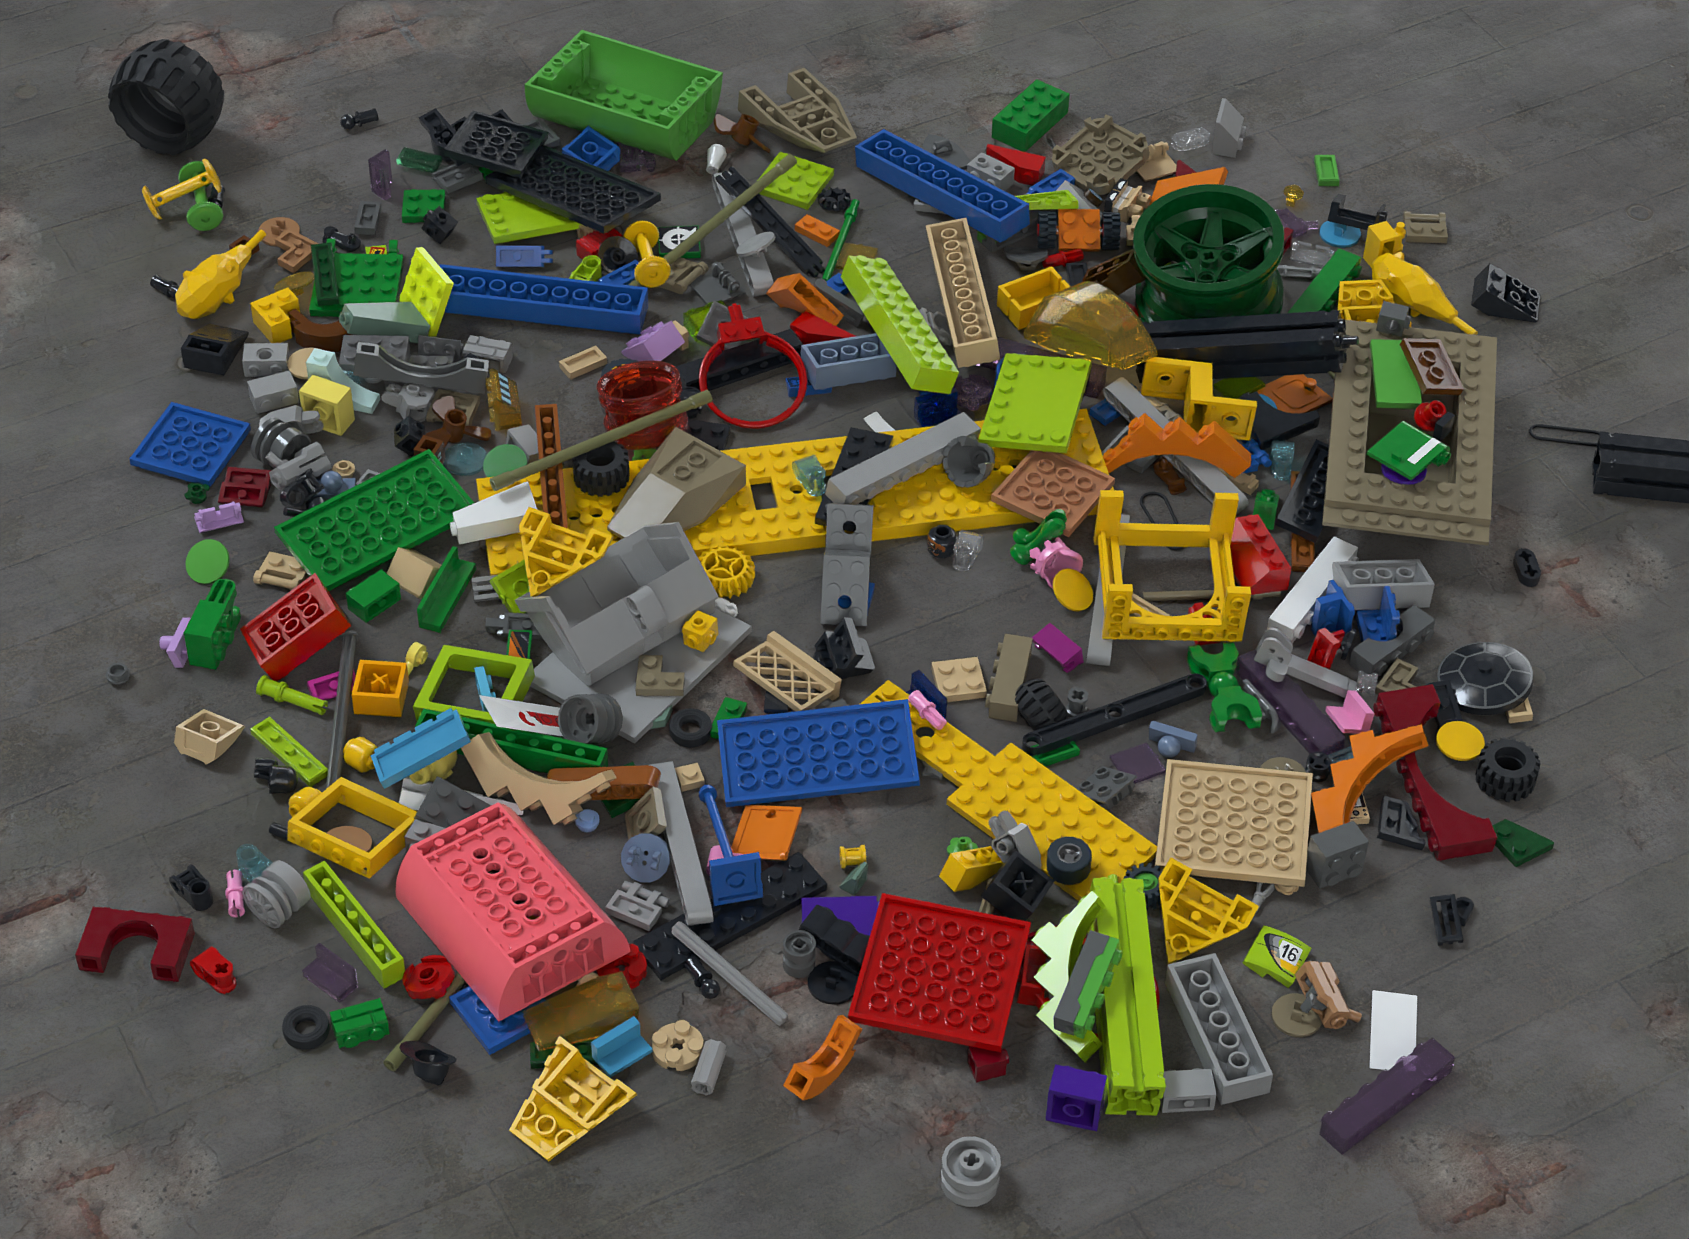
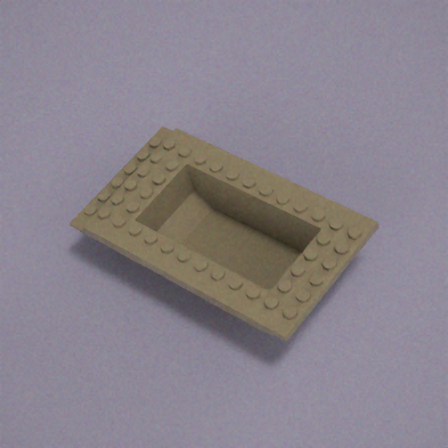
M1345 320L1346 335L1358 336L1359 344L1350 345V348H1347V362L1343 363L1342 372L1335 373L1322 525L1488 546L1492 506L1497 337L1409 327V329L1404 328L1402 337L1376 331L1377 323ZM1371 339H1441L1464 388L1461 395L1423 394L1421 391L1422 403H1430L1434 400L1440 401L1444 404L1446 413L1450 412L1455 417L1452 431L1441 441L1450 447L1451 457L1449 461L1439 467L1432 462L1427 466L1425 479L1416 484H1399L1389 480L1381 471L1382 463L1367 455V451L1402 421L1411 424L1433 437L1434 431H1425L1416 424L1414 420L1415 409L1376 408L1370 351Z

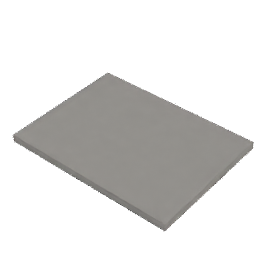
M715 607V612L710 616L718 620L719 635L714 644L709 645L704 652L685 645L683 633L680 632L643 654L663 655L662 672H685L683 696H636L635 688L639 657L588 686L575 676L552 652L534 668L535 677L530 687L561 704L568 697L577 694H609L616 699L623 715L622 728L618 735L635 744L653 727V721L659 715L662 716L669 706L672 705L673 708L752 632V626Z

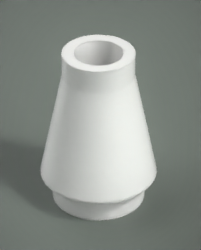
M713 144L708 148L706 171L709 174L718 173L719 168L727 157L725 147L720 144Z

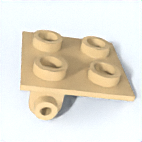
M1161 141L1154 144V146L1152 144L1149 145V159L1137 170V173L1145 182L1176 173V164L1166 153V150H1169L1168 143Z

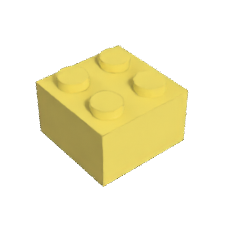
M312 375L299 390L303 411H318L320 414L319 421L324 426L322 430L342 436L355 420L350 387Z

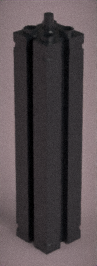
M1331 310L1330 312H1298L1151 321V323L1138 322L1135 330L1136 339L1132 340L1129 352L1133 364L1137 365L1136 373L1139 383H1142L1147 356L1212 363V379L1328 373L1329 371L1339 373L1342 372L1343 363L1347 362V348H1350V345H1358L1359 338L1358 336L1346 335V321L1342 319L1340 310ZM1162 376L1160 379L1166 381L1169 380L1170 377Z
M1600 431L1597 450H1595L1592 461V475H1594L1593 494L1606 493L1612 496L1689 504V440L1622 433L1610 434L1609 432Z

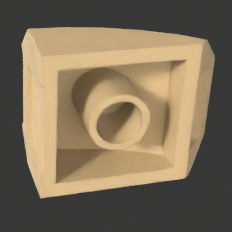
M203 709L176 726L174 744L181 755L186 754L207 765L221 756L235 742L245 726Z

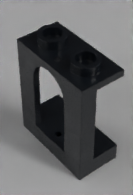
M1337 194L1332 200L1327 220L1368 230V226L1386 221L1388 211H1385V204L1380 207L1376 216L1344 209L1346 195Z

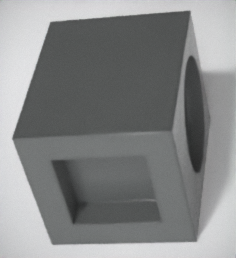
M1383 301L1376 331L1402 337L1404 328L1409 329L1411 316H1408L1409 307Z

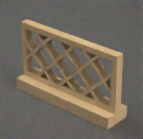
M775 631L767 635V641L734 660L733 666L794 711L810 710L828 698L833 701L839 697L842 679ZM765 651L771 657L760 656V654ZM754 662L757 663V667L747 666L744 663ZM760 663L773 664V668L760 667ZM777 664H782L788 669L777 668ZM760 674L774 675V679H764ZM777 675L790 676V680H779ZM794 676L800 677L804 681H795ZM777 686L790 687L791 691H781ZM794 687L807 688V693L794 692ZM811 689H817L821 693H811ZM794 699H806L808 702L801 706Z

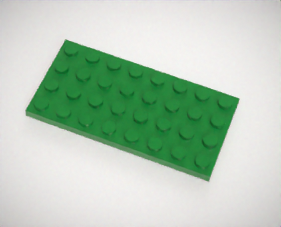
M428 449L275 526L274 530L309 576L316 573L327 590L330 591L394 558L398 547L411 549L450 529V523L453 522V512L472 505L474 502L432 451Z

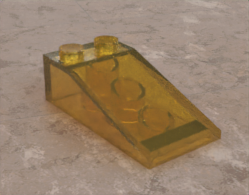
M623 972L596 977L523 1011V1017L539 1051L555 1048V1043L559 1036L570 1044L587 1041L602 1036L633 1016L637 1020L639 1018V1005Z

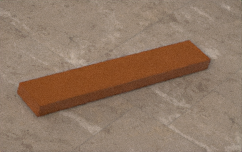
M1291 471L1290 491L1300 471ZM1291 532V571L1306 572L1315 561L1314 542Z

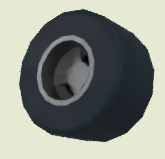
M1066 836L1056 839L1051 843L1047 851V872L1050 877L1064 885H1075L1084 881L1091 871L1092 852L1088 844L1079 838Z

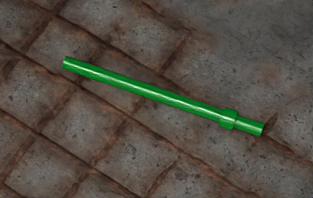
M857 199L852 200L850 207L844 214V223L822 277L825 281L832 277L852 222H855L857 218V209L860 204Z

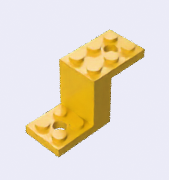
M1147 356L1141 386V394L1143 396L1184 400V421L1197 433L1203 426L1216 421L1234 439L1250 441L1257 401L1214 397L1212 363ZM1162 376L1170 377V379L1166 381L1161 380L1160 378ZM1229 416L1236 417L1234 421H1228L1226 418Z

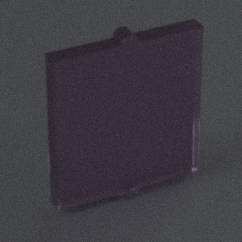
M1147 742L1110 755V760L1118 771L1137 776L1133 781L1134 784L1166 773V769L1158 759L1159 755L1152 751Z

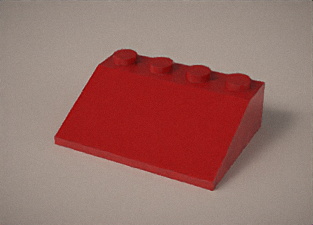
M314 573L240 628L260 667L273 681L277 682L281 678L286 677L297 666L306 662L317 651L323 649L337 636L342 635L351 627V624L318 575Z

